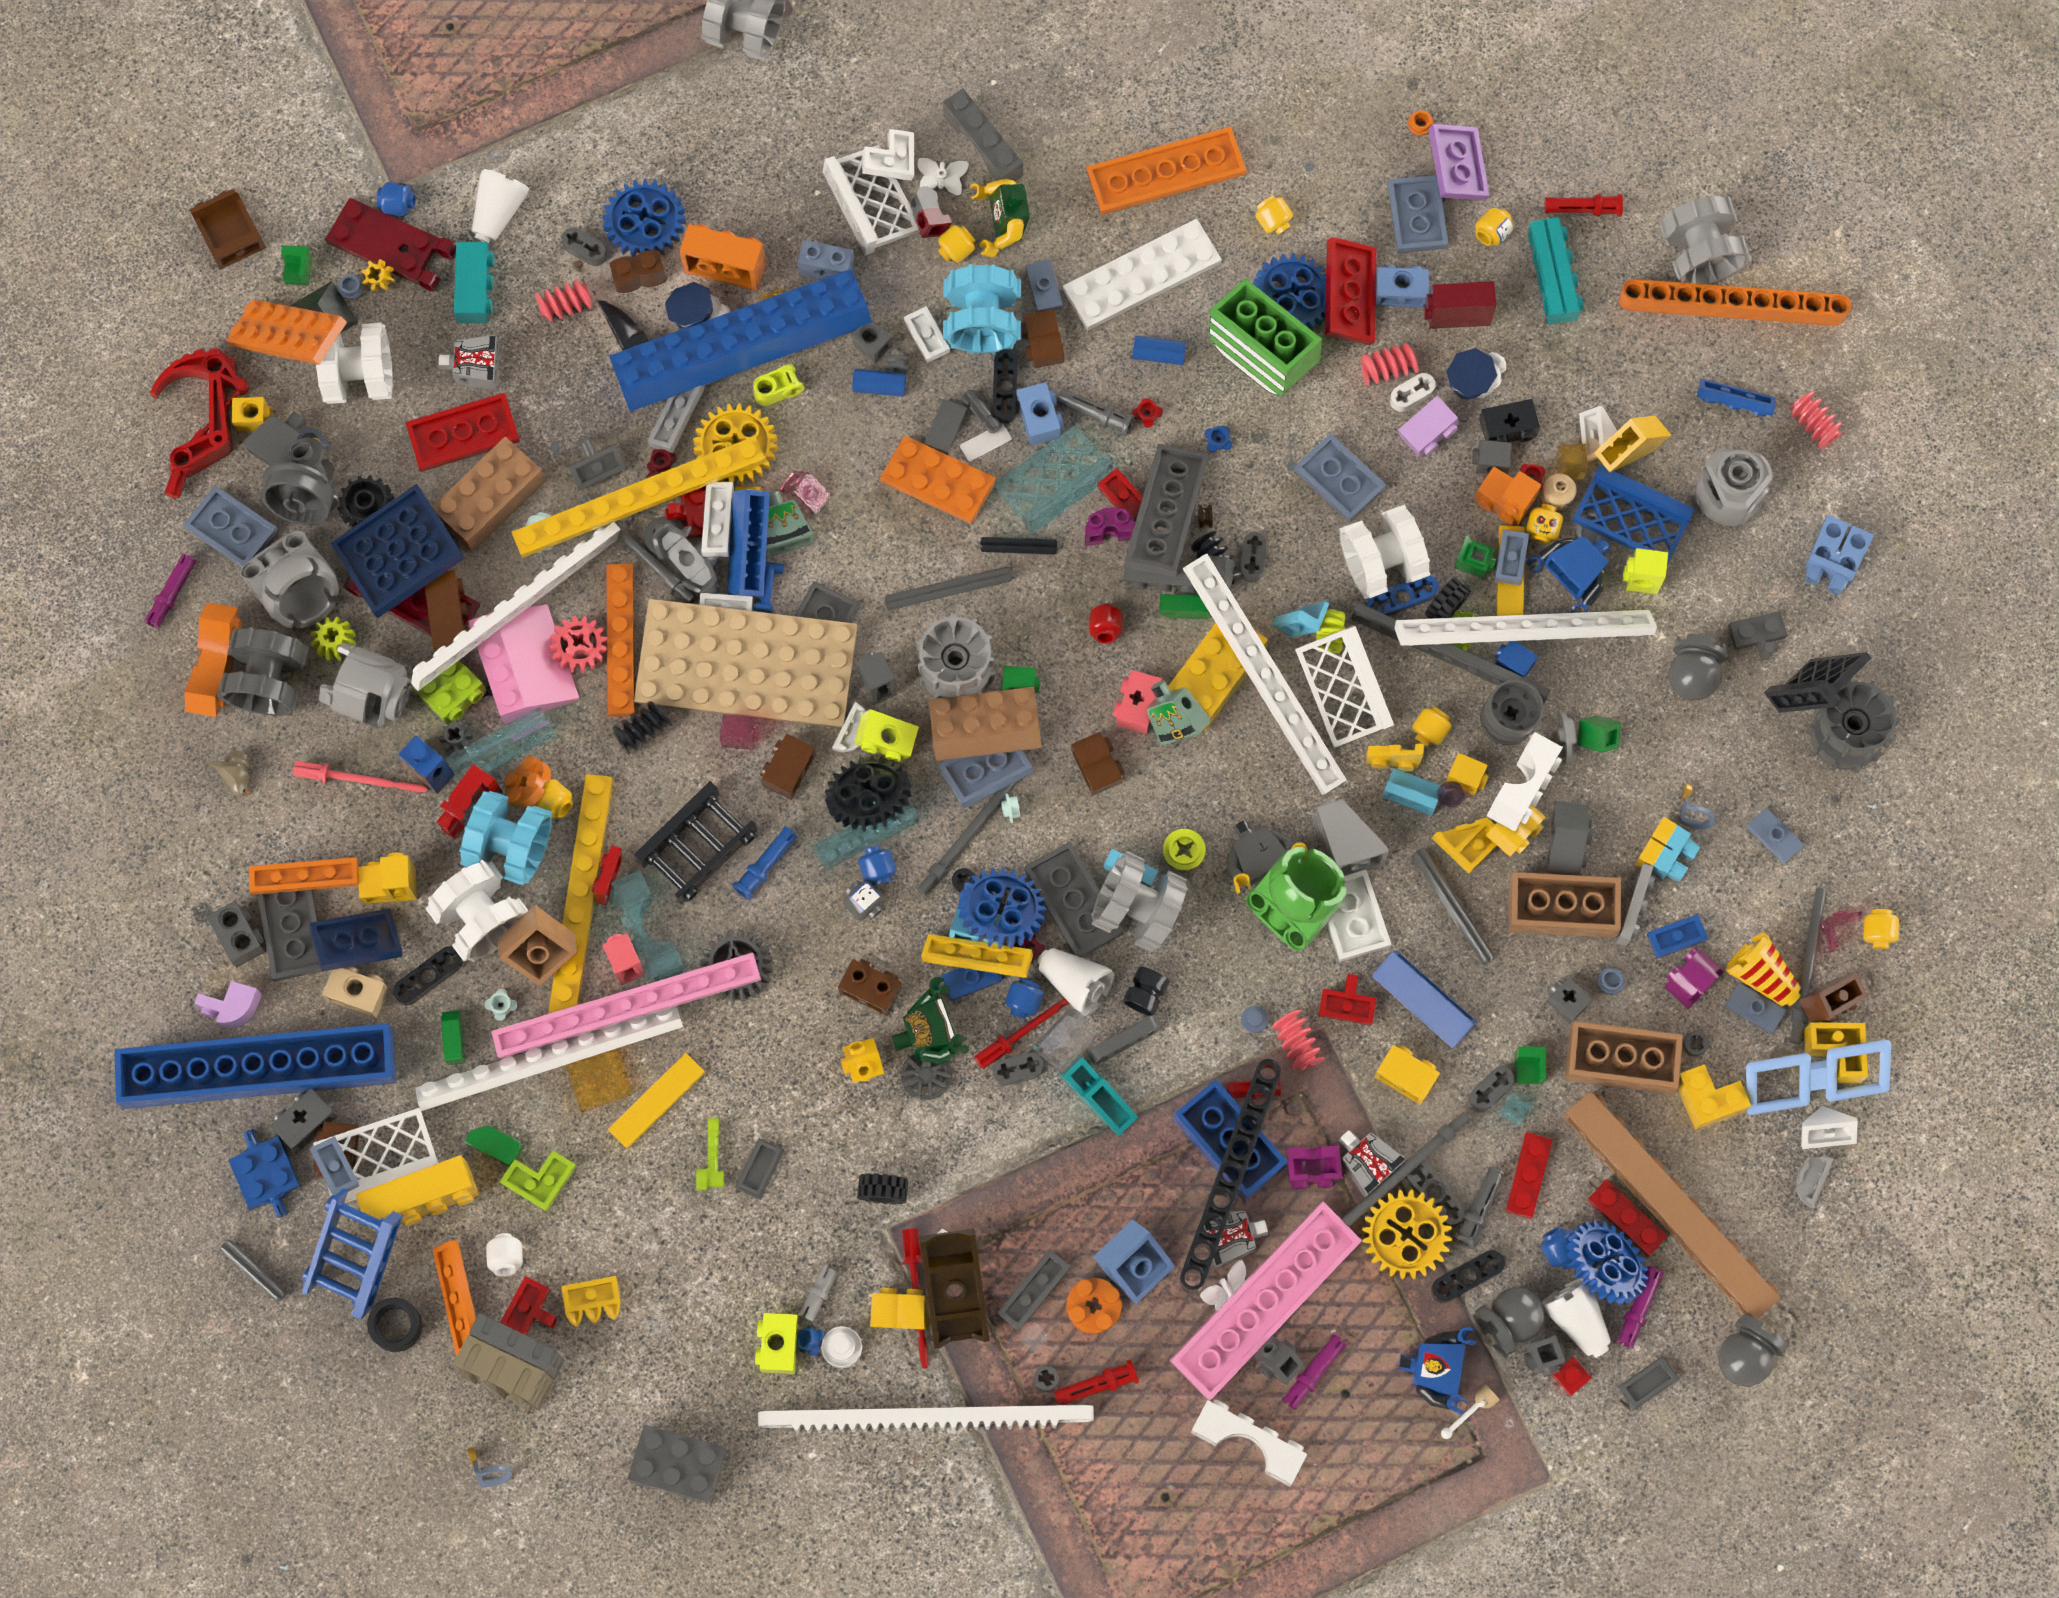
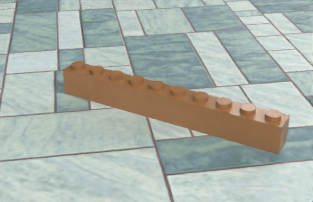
M1591 1091L1565 1113L1563 1116L1565 1121L1743 1315L1746 1314L1758 1320L1781 1299L1777 1295L1778 1290L1769 1280H1763L1758 1274V1267L1751 1260H1745L1741 1256L1738 1245L1732 1239H1726L1719 1232L1721 1228L1718 1223L1710 1217L1707 1218L1700 1211L1702 1209L1701 1205L1693 1197L1688 1198L1682 1191L1681 1183L1675 1177H1669L1663 1171L1664 1166L1661 1161L1654 1155L1650 1156L1644 1150L1645 1145L1636 1135L1631 1136L1625 1129L1626 1124L1618 1115L1615 1114L1613 1116L1608 1111L1605 1100L1598 1094L1594 1095Z

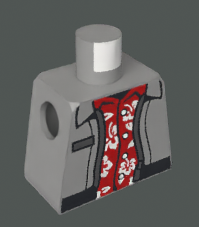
M490 335L455 341L454 355H439V369L453 370V377L459 385L497 391L500 351L497 336Z
M1349 1130L1338 1140L1348 1151L1342 1158L1341 1164L1364 1198L1406 1161L1402 1155L1373 1133H1369L1360 1141Z
M1245 1211L1230 1212L1212 1262L1214 1270H1218L1255 1252L1256 1245L1254 1239L1268 1235L1265 1220L1261 1219L1249 1223ZM1208 1221L1204 1224V1229L1206 1232L1214 1234L1219 1231V1226L1214 1221Z

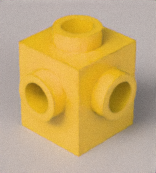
M874 1038L855 1041L848 1046L842 1047L845 1058L840 1059L845 1075L850 1073L853 1083L868 1081L872 1077L885 1074Z

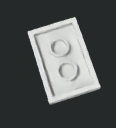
M1367 870L1344 876V886L1346 887L1345 900L1326 923L1339 962L1386 949L1392 945Z

